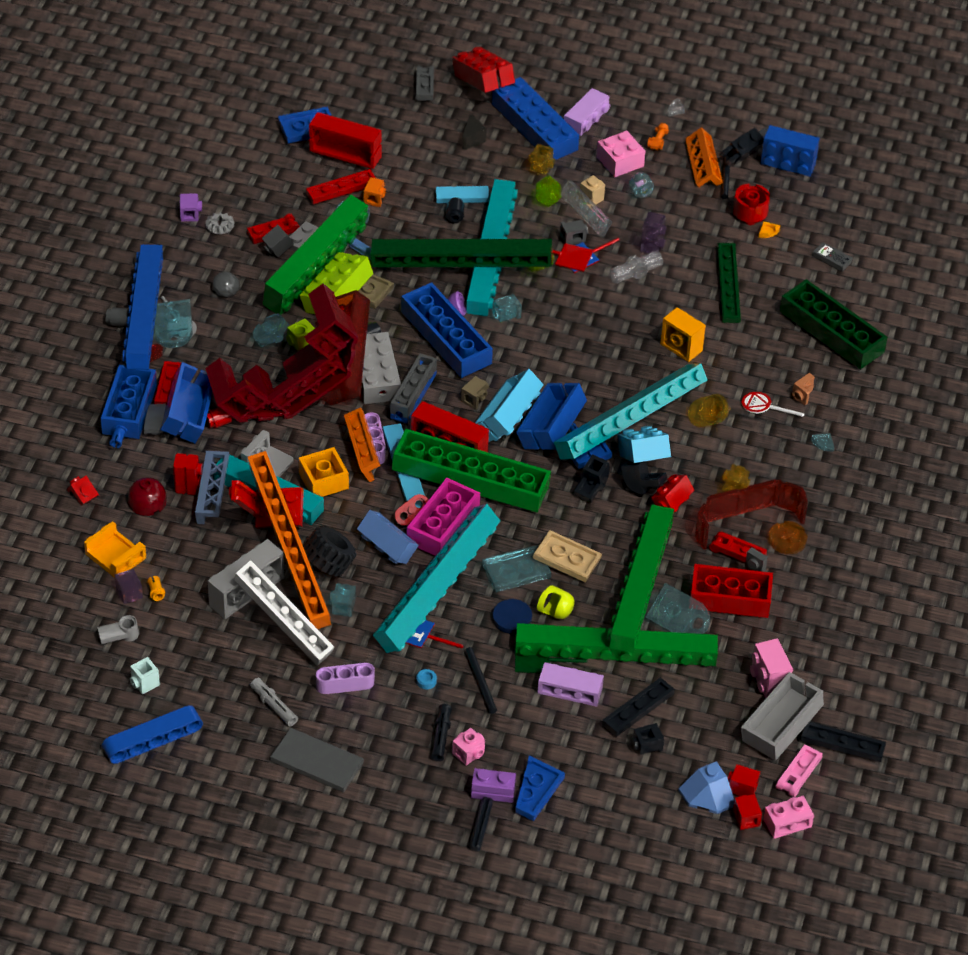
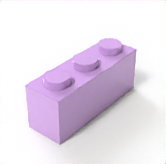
M592 88L564 115V120L579 136H582L609 110V96Z
M544 662L538 682V694L597 707L603 688L604 676Z

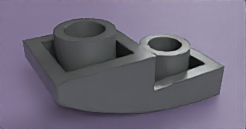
M167 403L149 405L145 418L144 434L158 435L164 432L160 429Z

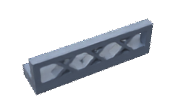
M206 451L195 511L197 524H205L206 517H219L230 456L229 452ZM215 458H224L222 463L219 465L215 464ZM218 472L221 477L214 481L213 475ZM215 487L218 490V493L211 496V489ZM213 503L216 506L215 510H207L208 504Z

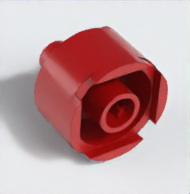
M750 184L741 185L735 193L733 214L747 225H754L764 220L768 216L769 191L758 184H755V186H750Z

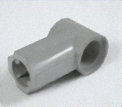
M131 615L123 616L119 622L97 627L101 644L121 639L130 642L136 640L139 636L137 620Z

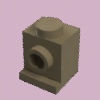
M475 376L462 388L461 402L477 410L478 403L484 401L487 397L488 383Z

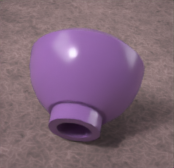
M456 291L449 296L448 300L462 316H465L467 308L465 299L459 291Z

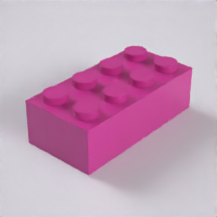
M446 478L407 526V536L419 545L417 548L436 556L473 508L480 506V492Z

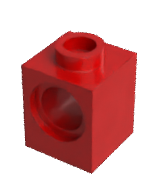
M755 794L735 797L733 812L740 830L760 827L762 812Z

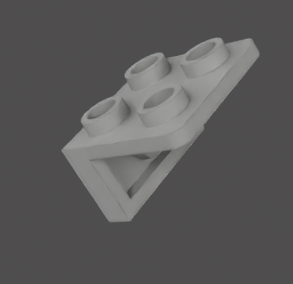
M265 430L256 435L252 442L243 448L240 454L241 460L248 463V456L266 451L275 476L278 477L294 462L292 456L270 446L269 432Z

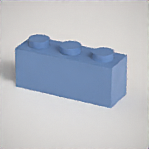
M369 510L357 528L365 540L376 544L374 547L382 553H387L389 555L388 559L395 564H407L419 546L381 513Z

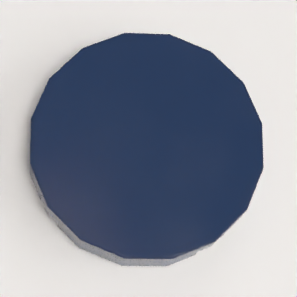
M507 599L495 606L492 618L499 630L505 633L516 634L517 623L531 624L533 614L531 608L525 602L517 599Z

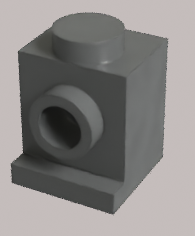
M582 220L569 223L560 222V236L564 244L574 245L586 242L588 227Z

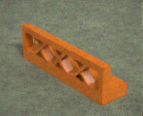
M701 127L685 138L695 182L698 187H701L711 180L716 186H719L723 181L712 136ZM698 137V139H697V141L695 142V144H692L691 141H693L694 139H696V138ZM698 149H701L700 152L698 153V155L695 156V153L697 152V150H698ZM702 160L703 163H702L701 167H697V166L699 165L700 161ZM703 172H706L707 175L701 178Z
M360 407L345 414L344 418L360 470L367 480L372 482L375 480L372 470L380 467V463L364 411Z

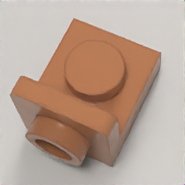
M810 373L796 381L792 391V396L795 400L804 406L808 404L810 392L814 388L815 377Z

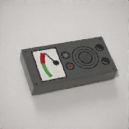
M824 242L813 251V257L842 272L852 263V257Z

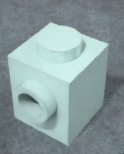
M148 657L130 666V682L142 694L160 685L159 670Z

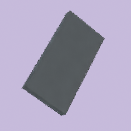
M290 728L271 755V762L341 792H345L363 765L364 758Z

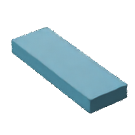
M488 186L436 187V203H448L454 197L460 198L464 203L489 202Z

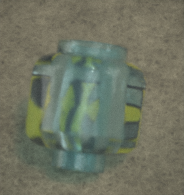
M639 172L631 177L629 186L636 197L646 198L652 194L654 184L646 173Z

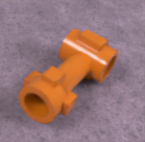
M660 123L655 128L657 134L655 137H649L648 148L662 150L664 145L662 137L669 132L668 125L665 123Z

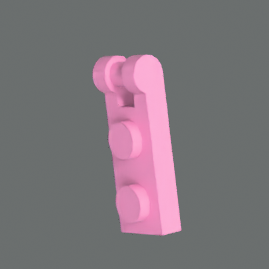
M804 744L778 780L776 788L781 791L785 790L792 797H796L802 785L822 759L823 753ZM791 780L794 782V784L792 785L788 783V781Z

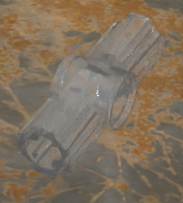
M654 251L642 257L631 256L626 260L625 264L610 269L611 280L614 283H619L632 277L640 279L649 270L663 265V259L659 251Z

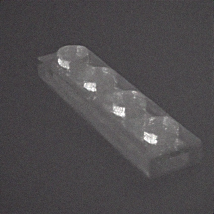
M567 181L560 196L599 236H605L612 221L573 181Z

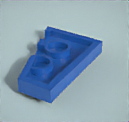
M529 755L516 804V813L534 821L564 780L565 773Z

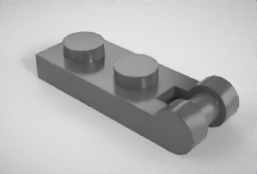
M417 66L416 100L433 101L434 66H429V68Z

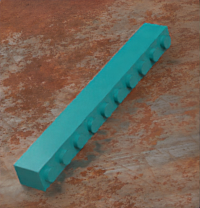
M494 179L481 239H508L505 236L509 235L510 225L508 223H512L513 213L511 211L515 210V201L513 200H517L518 189H515V181ZM474 267L467 297V314L488 316L489 309H493L494 298L492 296H496L497 286L495 284L499 283L498 272H501L502 267Z
M702 364L685 365L556 440L554 444L560 459H575L706 382L707 377Z
M488 504L473 508L373 634L374 638L387 653L399 652L405 647V642L408 638L416 633L415 629L426 620V615L437 606V601L446 595L448 587L454 584L459 573L467 568L466 564L477 555V550L486 544L488 536L496 531V526L499 524L500 519Z

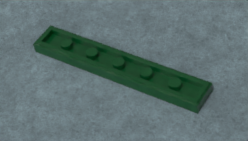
M718 243L722 323H741L735 243Z

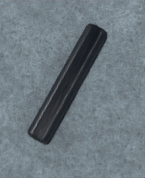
M483 797L469 844L471 851L478 852L481 849L493 805L492 798Z

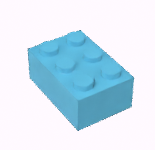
M644 426L639 431L626 429L623 430V433L617 434L620 457L633 463L671 457L669 435L662 432V430H657V428H652V426Z

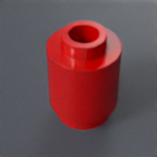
M220 407L208 411L206 424L209 428H218L231 423L233 417Z

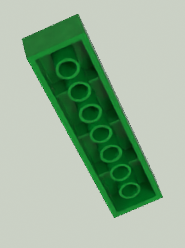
M350 195L265 283L263 306L279 316L285 311H289L292 303L300 299V294L338 252H344L348 244L351 245L359 233H363L368 217V205Z
M405 429L393 454L392 470L438 484H442L446 478H449L480 492L482 497L537 513L550 484V470L409 429Z

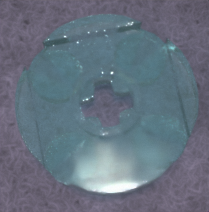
M273 314L264 319L265 322L262 325L258 324L253 331V338L260 347H264L274 342H281L289 324L280 314Z

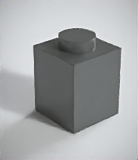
M279 225L275 226L261 238L266 244L263 247L270 255L274 253L277 257L294 244Z

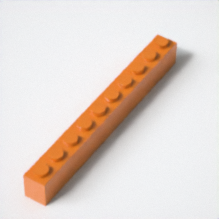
M263 451L248 456L250 471L280 549L284 552L285 562L307 619L317 629L329 626L331 621L328 609L267 452Z

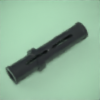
M448 704L439 705L438 718L435 720L434 725L436 731L431 759L437 762L444 760L447 733L451 727L450 713L452 707Z

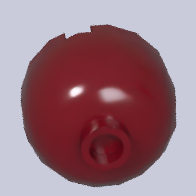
M144 477L136 480L129 488L128 505L136 514L151 516L158 510L161 512L166 506V491L157 479Z

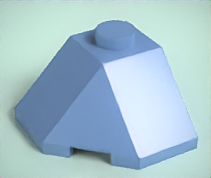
M717 761L699 768L678 790L687 805L693 808L699 806L709 809L711 813L719 814L734 806V797L728 778Z

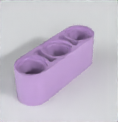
M369 412L365 414L381 465L385 462V440L381 421L377 413Z
M369 663L320 668L316 672V689L321 694L370 689L374 685L375 669Z

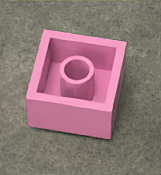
M624 131L598 141L596 157L615 178L644 167L645 150L628 131Z
M778 638L755 644L750 672L752 677H755L757 680L759 691L763 692L765 698H767L789 672H793V668Z

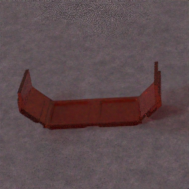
M774 479L750 485L744 489H734L711 495L698 512L695 538L705 550L707 548L709 532L708 522L771 506H778L794 512L803 525L805 524L808 505L806 493L801 486L782 482L781 479Z

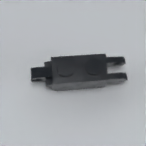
M766 127L760 131L756 128L751 129L732 141L727 148L719 153V156L722 158L727 154L730 158L726 161L728 166L733 163L738 164L760 149L768 129Z

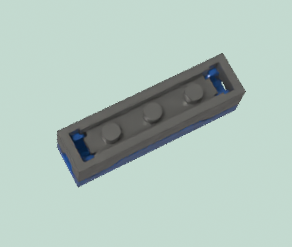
M419 354L390 403L391 419L408 424L412 413L420 404L437 374V358Z

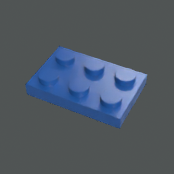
M328 107L278 116V122L287 143L310 139V122L317 112L332 116Z

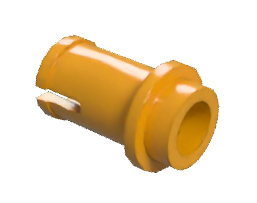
M153 576L155 582L150 577L147 581L150 587V597L155 601H160L165 596V590L162 588L158 576Z

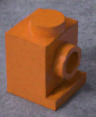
M370 177L364 189L365 204L381 207L382 198L385 197L386 193L384 180Z

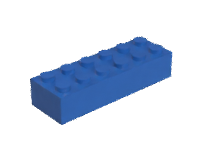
M521 77L515 79L513 84L504 87L498 86V89L492 90V105L549 162L578 151L579 134Z
M432 282L401 296V312L461 378L492 364L493 348Z

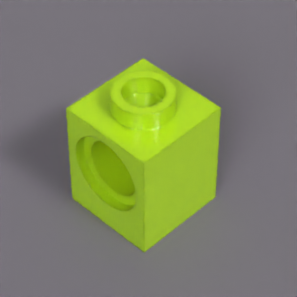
M305 318L287 327V342L299 351L309 344L304 336L315 328Z

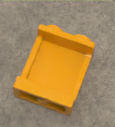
M113 521L103 526L93 536H89L84 542L85 555L117 580L146 559L145 545L141 542H138L136 545L117 531L116 523Z

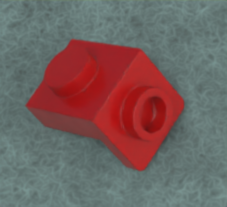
M87 475L81 479L79 476L69 482L70 486L66 489L68 493L73 492L81 506L99 495Z

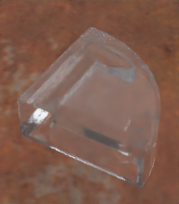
M679 98L673 100L669 105V117L685 114V108Z

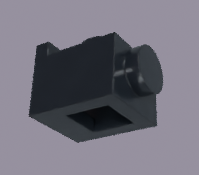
M657 723L634 729L631 745L634 750L638 749L640 755L656 750L659 752L663 751L664 737Z

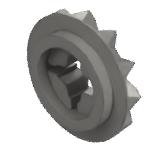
M213 213L212 216L207 217L206 228L214 234L228 233L234 227L233 217L229 216L228 213Z

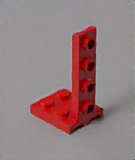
M232 480V487L229 488L231 500L256 517V528H272L258 489L256 493L243 482ZM302 487L281 488L295 527H303L304 489Z

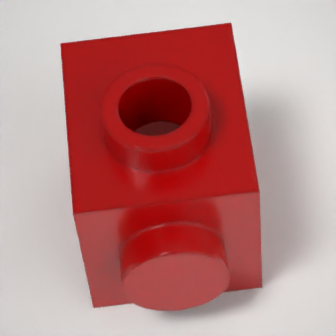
M736 764L734 772L730 771L728 775L732 794L739 796L755 794L759 784L760 771Z

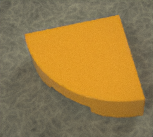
M763 221L759 238L775 236L780 231V225Z

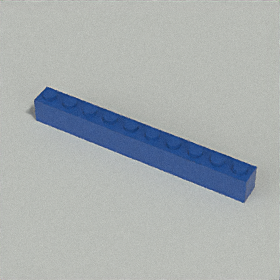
M141 245L140 252L136 254L137 262H135L134 283H132L131 305H129L126 339H124L123 361H126L127 369H149L163 265V245Z

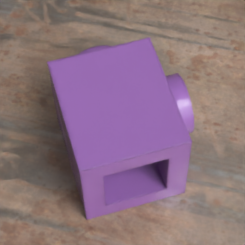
M180 194L181 221H199L202 201H198V194Z

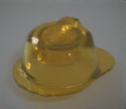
M712 394L696 399L689 407L688 417L693 425L706 427L723 422L728 417L731 407L728 406L724 396Z

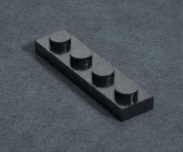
M660 677L604 718L602 725L617 737L674 695L675 689Z
M809 722L804 727L801 737L802 742L878 762L882 761L886 741Z

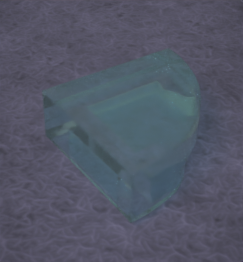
M830 433L812 435L811 440L816 447L824 451L834 452V444Z

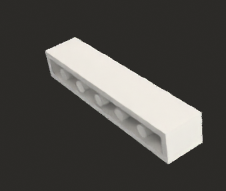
M251 560L236 573L234 580L317 666L332 653L334 646Z

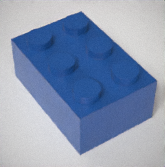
M770 125L763 141L761 164L811 177L817 161L820 138Z

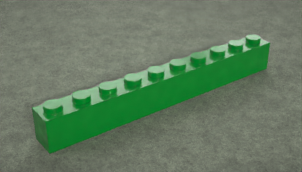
M651 505L650 511L645 513L644 523L646 524H642L640 530L642 537L638 536L636 548L638 549L633 551L632 561L634 562H630L628 574L630 575H626L624 587L626 588L621 589V602L618 601L616 606L617 615L614 614L611 626L613 628H609L607 640H610V649L634 653L672 528L673 508Z
M517 623L515 655L716 666L718 635L640 630L634 653L610 649V640H607L608 628Z

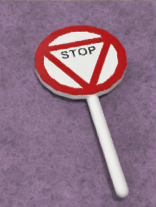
M750 392L742 398V407L750 413H763L770 408L804 416V413L771 405L770 397L762 392Z

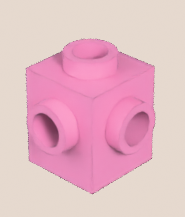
M472 728L461 732L452 743V754L466 766L475 759H479L485 751L484 737L480 733H476Z

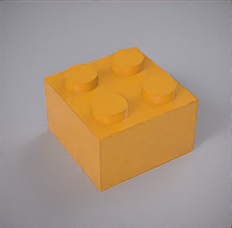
M677 307L663 318L660 344L687 362H690L703 351L706 325Z
M335 447L299 457V474L308 491L323 497L349 489V473Z

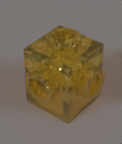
M537 144L529 156L530 170L547 175L549 169H552L555 164V158H553L554 148Z
M732 463L730 469H726L723 473L722 480H724L722 490L740 497L743 489L747 490L751 480L748 479L750 471Z

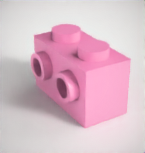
M800 796L790 798L784 802L772 803L765 807L763 820L773 839L811 828L814 814L805 797Z

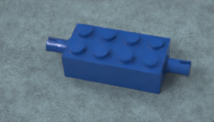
M119 365L101 416L102 434L112 435L110 440L112 447L115 448L118 442L117 448H120L124 437L140 439L147 410L157 387L155 369H127L126 365Z

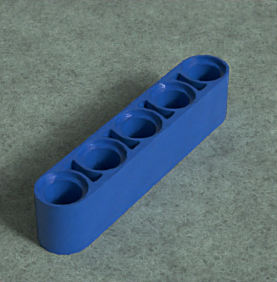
M185 706L112 735L103 741L102 747L111 763H120L198 731L203 726V721L193 706Z

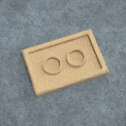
M549 530L533 555V559L585 583L602 557L601 553Z

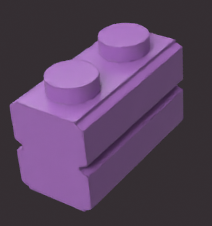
M475 768L471 798L482 799L487 797L492 798L493 801L513 803L516 773Z

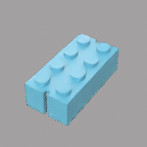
M530 369L507 379L476 420V424L489 429V442L492 440L497 441L503 435L508 436L514 430L513 426L523 418L522 414L532 406V400L540 395V389L544 384Z

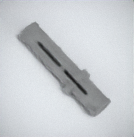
M255 678L251 682V688L260 696L261 701L267 703L289 727L298 721V716L275 695V691L269 688L261 678Z

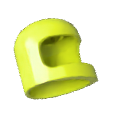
M551 585L541 594L537 604V611L557 619H565L574 608V598L570 593ZM552 593L547 606L544 608L547 596Z

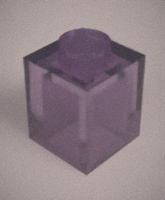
M134 569L115 574L116 589L124 604L143 598L142 585Z

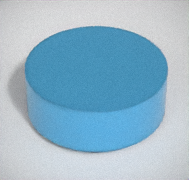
M429 669L419 671L416 679L417 685L425 690L432 689L437 683L436 673Z

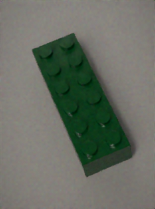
M804 280L782 295L780 312L860 370L885 353L888 338L886 335L809 280Z

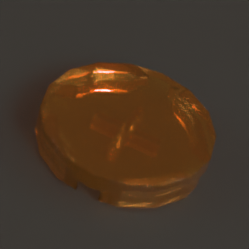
M784 521V523L779 524L778 522L771 527L768 539L772 548L779 553L796 554L805 548L808 536L803 526L795 522Z

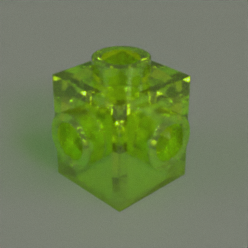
M550 175L536 183L537 200L547 207L557 203L561 199L560 183Z

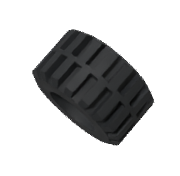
M317 526L303 544L308 560L321 571L333 576H341L357 555L355 548L344 535L327 526Z

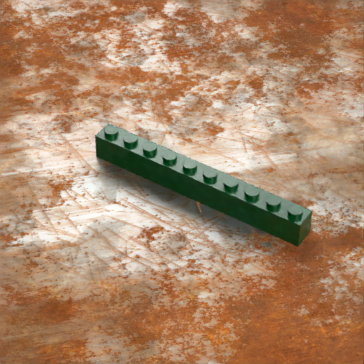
M372 239L371 245L372 267H552L553 257L552 239Z

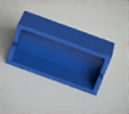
M182 362L173 378L160 430L175 436L180 434V438L196 444L204 430L213 391L206 371L201 370L192 383L191 380L198 368Z
M547 383L516 432L524 449L537 450L541 448L556 450L554 442L566 435L587 401L580 383H565L564 387L562 383Z

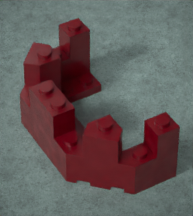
M323 283L308 294L317 318V322H315L317 327L304 336L309 344L283 362L288 379L273 389L269 374L258 365H255L244 373L241 382L237 383L231 366L221 358L205 368L217 406L237 421L248 422V419L257 418L258 421L273 420L274 417L283 416L284 419L293 418L350 377L351 363L354 361L355 344H357L358 336L351 317L339 308L334 292Z

